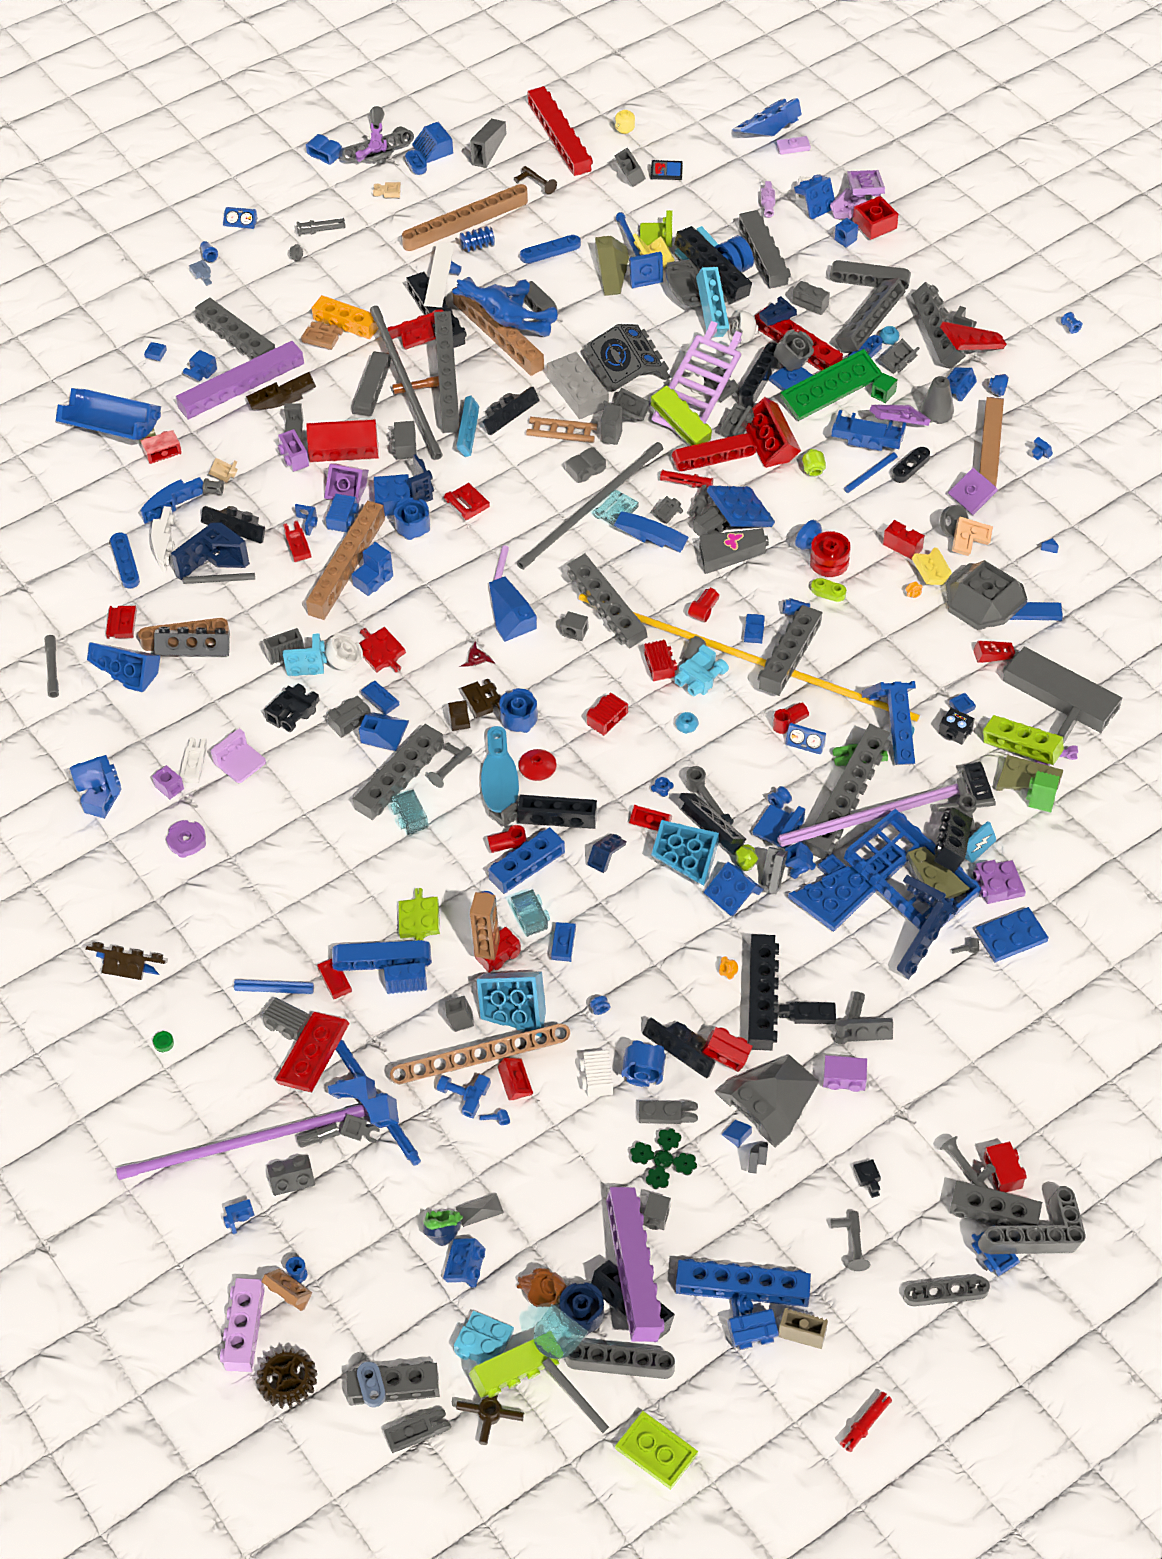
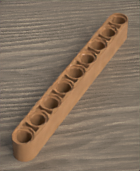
M523 184L515 185L402 232L403 248L406 251H414L524 206L528 203V188Z
M556 1024L400 1064L392 1068L390 1079L394 1084L401 1085L553 1046L567 1041L570 1037V1029L565 1024ZM557 1028H562L565 1031L563 1039H558L555 1036ZM537 1033H542L545 1036L544 1044H538L535 1041ZM517 1038L525 1041L526 1046L524 1049L516 1048L515 1040ZM498 1043L503 1044L506 1048L505 1053L502 1055L495 1052V1045ZM481 1048L485 1051L486 1056L483 1060L475 1057L476 1049ZM456 1054H463L466 1061L463 1065L455 1063L454 1057ZM436 1059H443L446 1066L443 1070L435 1068L434 1062ZM422 1064L425 1067V1073L420 1076L416 1075L414 1072L415 1065ZM397 1069H401L405 1073V1078L401 1081L396 1080L393 1076L394 1071Z

